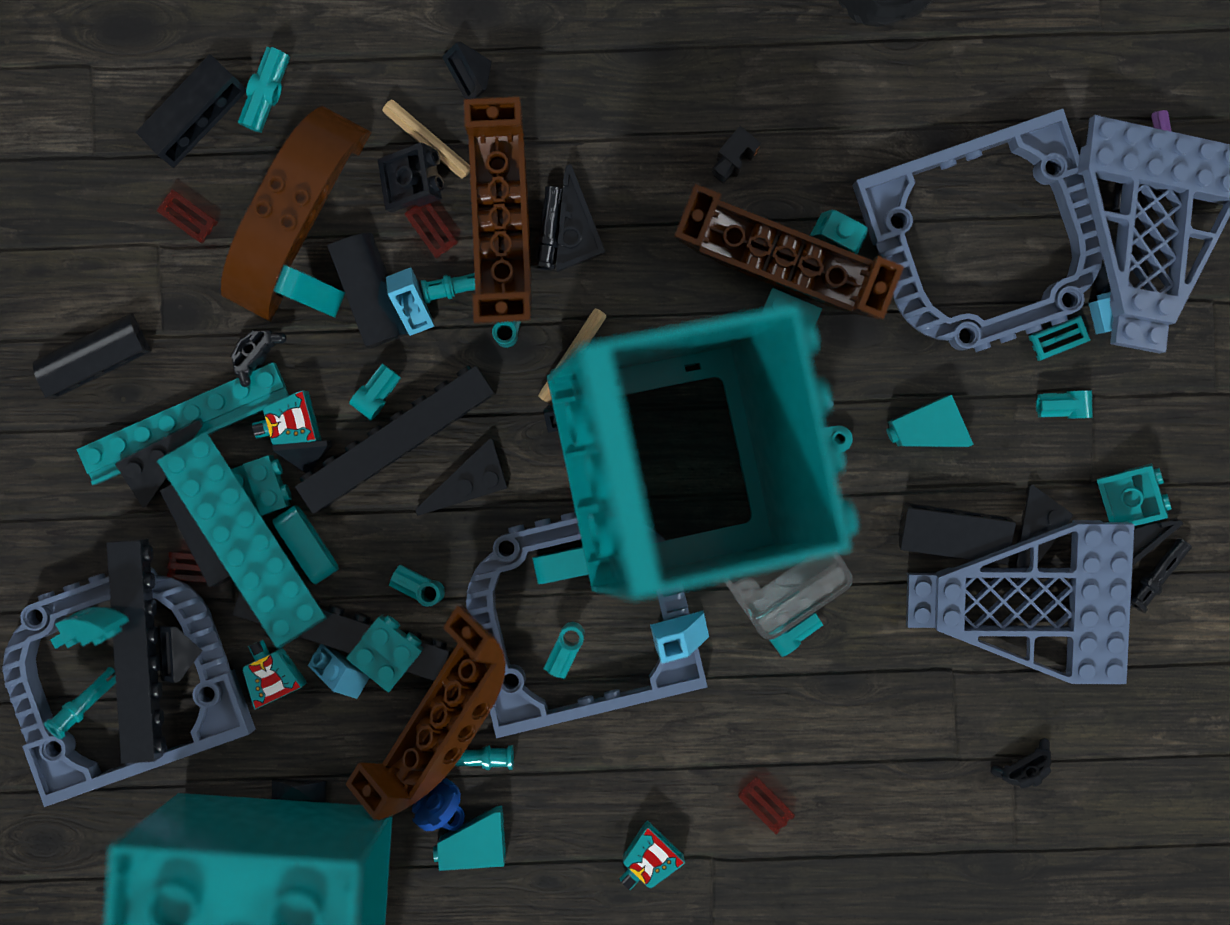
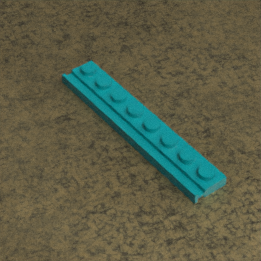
M273 362L253 371L250 376L251 384L248 387H242L239 378L234 379L76 449L87 474H89L92 480L91 484L97 485L120 475L121 473L115 465L118 460L199 418L202 419L203 426L194 439L205 432L210 435L260 413L264 407L290 396L276 363Z

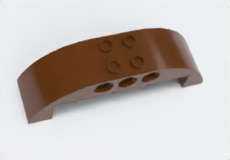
M520 97L464 99L465 129L469 138L476 293L473 294L474 324L531 321L532 288L528 191Z
M324 106L318 107L300 122L274 159L234 236L222 273L221 295L271 322L283 299L276 295L277 292L273 291L283 266L291 267L350 154L353 153L359 156L371 135L369 130Z
M695 184L675 234V238L679 242L721 265L803 298L852 314L884 319L904 266L880 256L874 260L867 259L720 201V193Z
M462 605L456 606L443 627L458 644L382 764L359 762L346 782V786L374 820L390 817L408 808L432 791L447 776L490 713L501 691L506 665L504 652L497 640Z

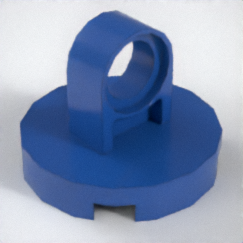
M444 778L432 791L413 804L412 812L415 814V818H412L413 822L424 831H434L440 827L451 831L460 829L465 815L459 806L461 798L459 787L449 779ZM455 814L454 821L449 825L448 821Z

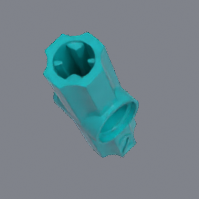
M266 47L257 73H254L249 79L246 89L248 97L238 120L240 125L262 133L270 109L277 104L281 95V80L290 60L288 54L273 47Z

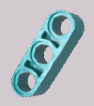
M285 265L273 291L334 318L345 296V292Z
M298 505L292 506L273 519L275 528L312 583L317 584L339 570L335 559Z
M583 546L532 557L538 584L588 575Z

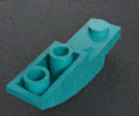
M85 608L55 623L60 634L50 640L55 649L64 644L68 649L79 642L84 646L91 641L96 646L121 632L120 625L129 620L126 615L109 608Z

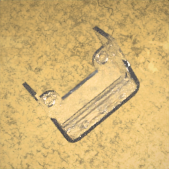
M839 553L801 561L763 588H760L758 583L752 578H742L732 584L729 578L722 580L759 634L765 639H775L847 591L852 584L853 577Z

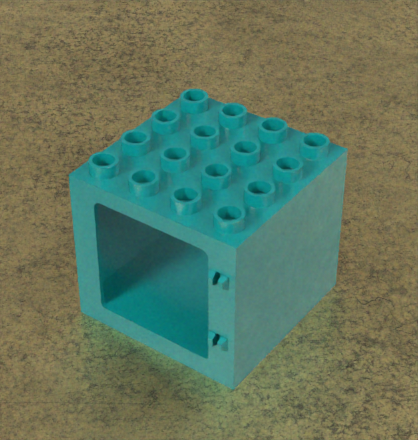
M798 305L580 346L546 376L593 592L637 599L851 550L848 535L855 534L857 531L856 514L849 499L839 498L835 475L842 474L844 470L843 454L835 438L827 439L822 415L829 414L831 409L830 393L827 384L822 378L814 379L809 355H814L817 352V333L813 322L809 318L801 320ZM699 363V370L686 372L685 367ZM716 377L722 381L751 512L750 519L746 523L652 543L621 396Z
M178 793L110 846L105 925H386L393 815L381 820H374L362 805Z

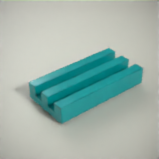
M1081 316L1028 336L1034 345L1032 347L1037 353L1038 361L1091 341ZM1075 323L1078 325V328L1044 342H1039L1038 338ZM1079 333L1082 335V338L1045 353L1043 352L1042 348Z

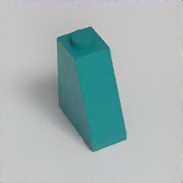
M952 395L939 398L887 422L889 426L886 429L888 437L892 443L896 442L897 446L969 447L974 445Z
M496 806L464 823L460 829L440 836L437 845L433 847L434 862L439 864V871L504 866L506 850L503 806Z

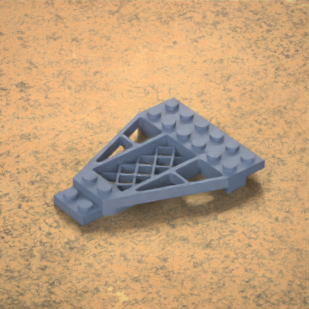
M1094 115L1089 118L1087 144L1080 151L1078 175H1083L1111 288L1110 307L1113 323L1110 344L1164 353L1167 348L1169 325L1176 323L1230 217V144ZM1097 179L1123 184L1119 214L1104 211ZM1152 190L1160 191L1162 193L1156 197ZM1139 191L1143 193L1149 202L1143 208L1137 201ZM1164 196H1166L1173 207L1169 212H1166L1159 202ZM1193 199L1223 205L1210 232L1195 230L1191 227ZM1151 206L1160 218L1154 223L1145 212ZM1175 213L1173 222L1170 216ZM1137 217L1146 228L1140 234L1134 227ZM1107 220L1118 222L1115 252ZM1162 222L1170 232V235L1165 239L1156 228ZM1148 233L1157 244L1151 250L1142 239ZM1189 237L1204 240L1205 242L1185 279ZM1172 239L1171 248H1170L1169 245L1167 244V242H1169V241ZM1134 244L1143 254L1137 261L1131 254L1132 245ZM1159 249L1168 260L1160 265L1153 254ZM1145 260L1148 261L1154 270L1148 276L1139 265ZM1169 266V272L1167 275L1164 269ZM1130 271H1133L1140 281L1135 287L1129 282ZM1155 276H1158L1165 286L1159 292L1150 281Z
M1072 520L1070 524L954 568H946L935 573H907L906 626L908 628H935L939 632L1071 684H1127L1134 524L1131 522ZM1072 532L1070 568H1037L1038 545ZM1030 548L1029 568H981L984 565ZM976 578H979L986 587L974 597L966 587ZM983 578L994 579L988 584ZM1003 578H1006L1013 587L1001 597L993 588ZM1010 578L1021 579L1015 584ZM1033 578L1040 587L1028 597L1020 588ZM1037 578L1049 579L1042 584ZM1060 578L1067 587L1055 597L1048 588ZM1065 578H1070V584ZM991 591L999 600L987 610L979 601ZM1019 591L1026 600L1013 610L1006 601ZM1046 591L1053 600L1041 610L1034 601ZM967 594L972 600L965 605V595ZM1068 595L1069 610L1061 603ZM977 604L985 613L973 623L965 614ZM1004 604L1012 613L999 623L992 614ZM1031 604L1039 613L1030 622L1026 623L1019 615ZM1059 605L1066 613L1054 623L1047 614ZM990 617L997 625L982 624ZM1017 617L1024 625L1009 624ZM1045 618L1052 626L1035 625ZM1026 636V657L979 640L978 637ZM1037 637H1067L1066 673L1034 661V641Z

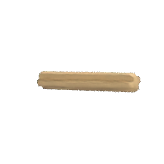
M390 100L385 104L382 109L383 113L417 142L434 147L440 156V161L458 177L463 179L469 174L470 165L398 103Z
M596 308L592 311L557 367L580 346L589 345L606 319L605 313ZM547 381L539 393V398L547 403H551L552 400Z

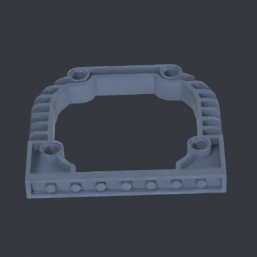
M1064 109L861 178L852 185L872 244L876 246L879 256L904 266L893 298L901 315L917 331L934 339L949 341L950 345L956 350L961 351L974 348L975 352L990 348L991 341L1000 339V342L1004 343L1016 339L1015 333L1025 330L1026 334L1042 330L1041 324L1051 321L1053 326L1068 321L1067 315L1077 312L1084 305L1083 293L1091 287L1102 266L1103 255L1085 182L1082 175H1078L1080 156ZM1008 143L1011 153L1021 156L1034 165L1033 176L1035 180L1040 184L1051 186L1070 240L1072 260L1066 278L1049 285L1044 291L1040 302L985 321L979 316L970 313L949 318L931 304L924 292L907 244L905 233L911 228L913 217L905 206L910 191L915 184L913 175L939 166L941 170L957 165L956 160L966 157V160L970 161L982 156V151ZM1046 163L1054 167V175L1047 173ZM892 216H897L902 220L903 225L901 229L892 226ZM1064 294L1071 298L1070 307H1066L1062 302ZM962 329L970 334L968 343H963L959 338V333Z
M575 512L560 515L561 520L552 523L550 518L535 521V527L525 529L524 524L508 528L509 533L497 538L493 545V552L478 565L469 582L466 598L467 611L500 644L506 663L505 675L512 673L519 679V683L515 686H510L505 682V679L503 680L501 691L490 711L496 738L708 687L698 648L690 656L670 662L661 663L659 658L654 669L649 674L650 686L621 693L619 689L610 690L604 693V697L594 699L592 695L579 698L578 703L550 710L547 708L545 699L537 696L524 685L526 680L524 670L518 665H510L495 606V588L501 572L519 567L527 558L529 551L581 539ZM649 527L652 543L665 541L658 532ZM508 540L513 543V554L506 555L501 552L500 545L503 541ZM684 588L657 594L663 621L690 614Z
M151 567V572L155 575V587L152 589L153 598L172 610L182 627L183 633L203 650L194 661L200 683L194 688L192 696L195 704L200 707L196 723L190 732L193 740L167 749L166 746L163 756L155 762L126 763L102 773L97 762L75 751L76 740L71 733L66 731L65 736L60 740L53 736L45 727L44 723L48 719L51 720L53 715L38 676L36 656L41 639L59 631L55 623L65 619L66 615L110 600L109 577L102 573L88 578L90 583L84 586H80V583L77 582L63 587L64 593L55 595L54 591L37 596L39 602L30 604L22 610L20 616L22 624L13 632L4 651L2 672L4 674L5 688H7L10 702L15 710L16 719H18L21 727V733L24 735L27 743L22 747L44 807L241 738L255 730L235 670L230 669L212 614L203 598L189 585L172 577L159 576L155 569ZM37 610L43 615L42 622H39L36 618ZM205 687H210L214 690V699L206 696ZM54 741L61 745V752L54 748Z

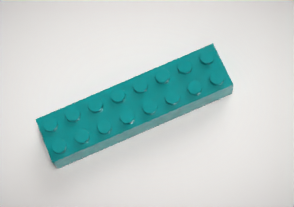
M207 432L157 461L276 648H282L327 619Z

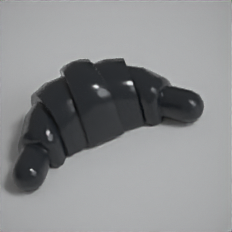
M252 330L246 336L239 339L230 357L232 358L234 372L238 375L242 387L250 386L252 370H255L258 364L261 365L267 359L266 354L270 352L271 348L276 346V344L286 342L287 337L284 333H273L270 330Z
M1047 738L1040 739L1039 748H1036L1035 752L1021 758L1011 766L1005 765L1001 767L993 765L990 770L991 773L1011 785L1020 786L1021 789L1039 786L1042 784V780L1051 773L1050 741Z

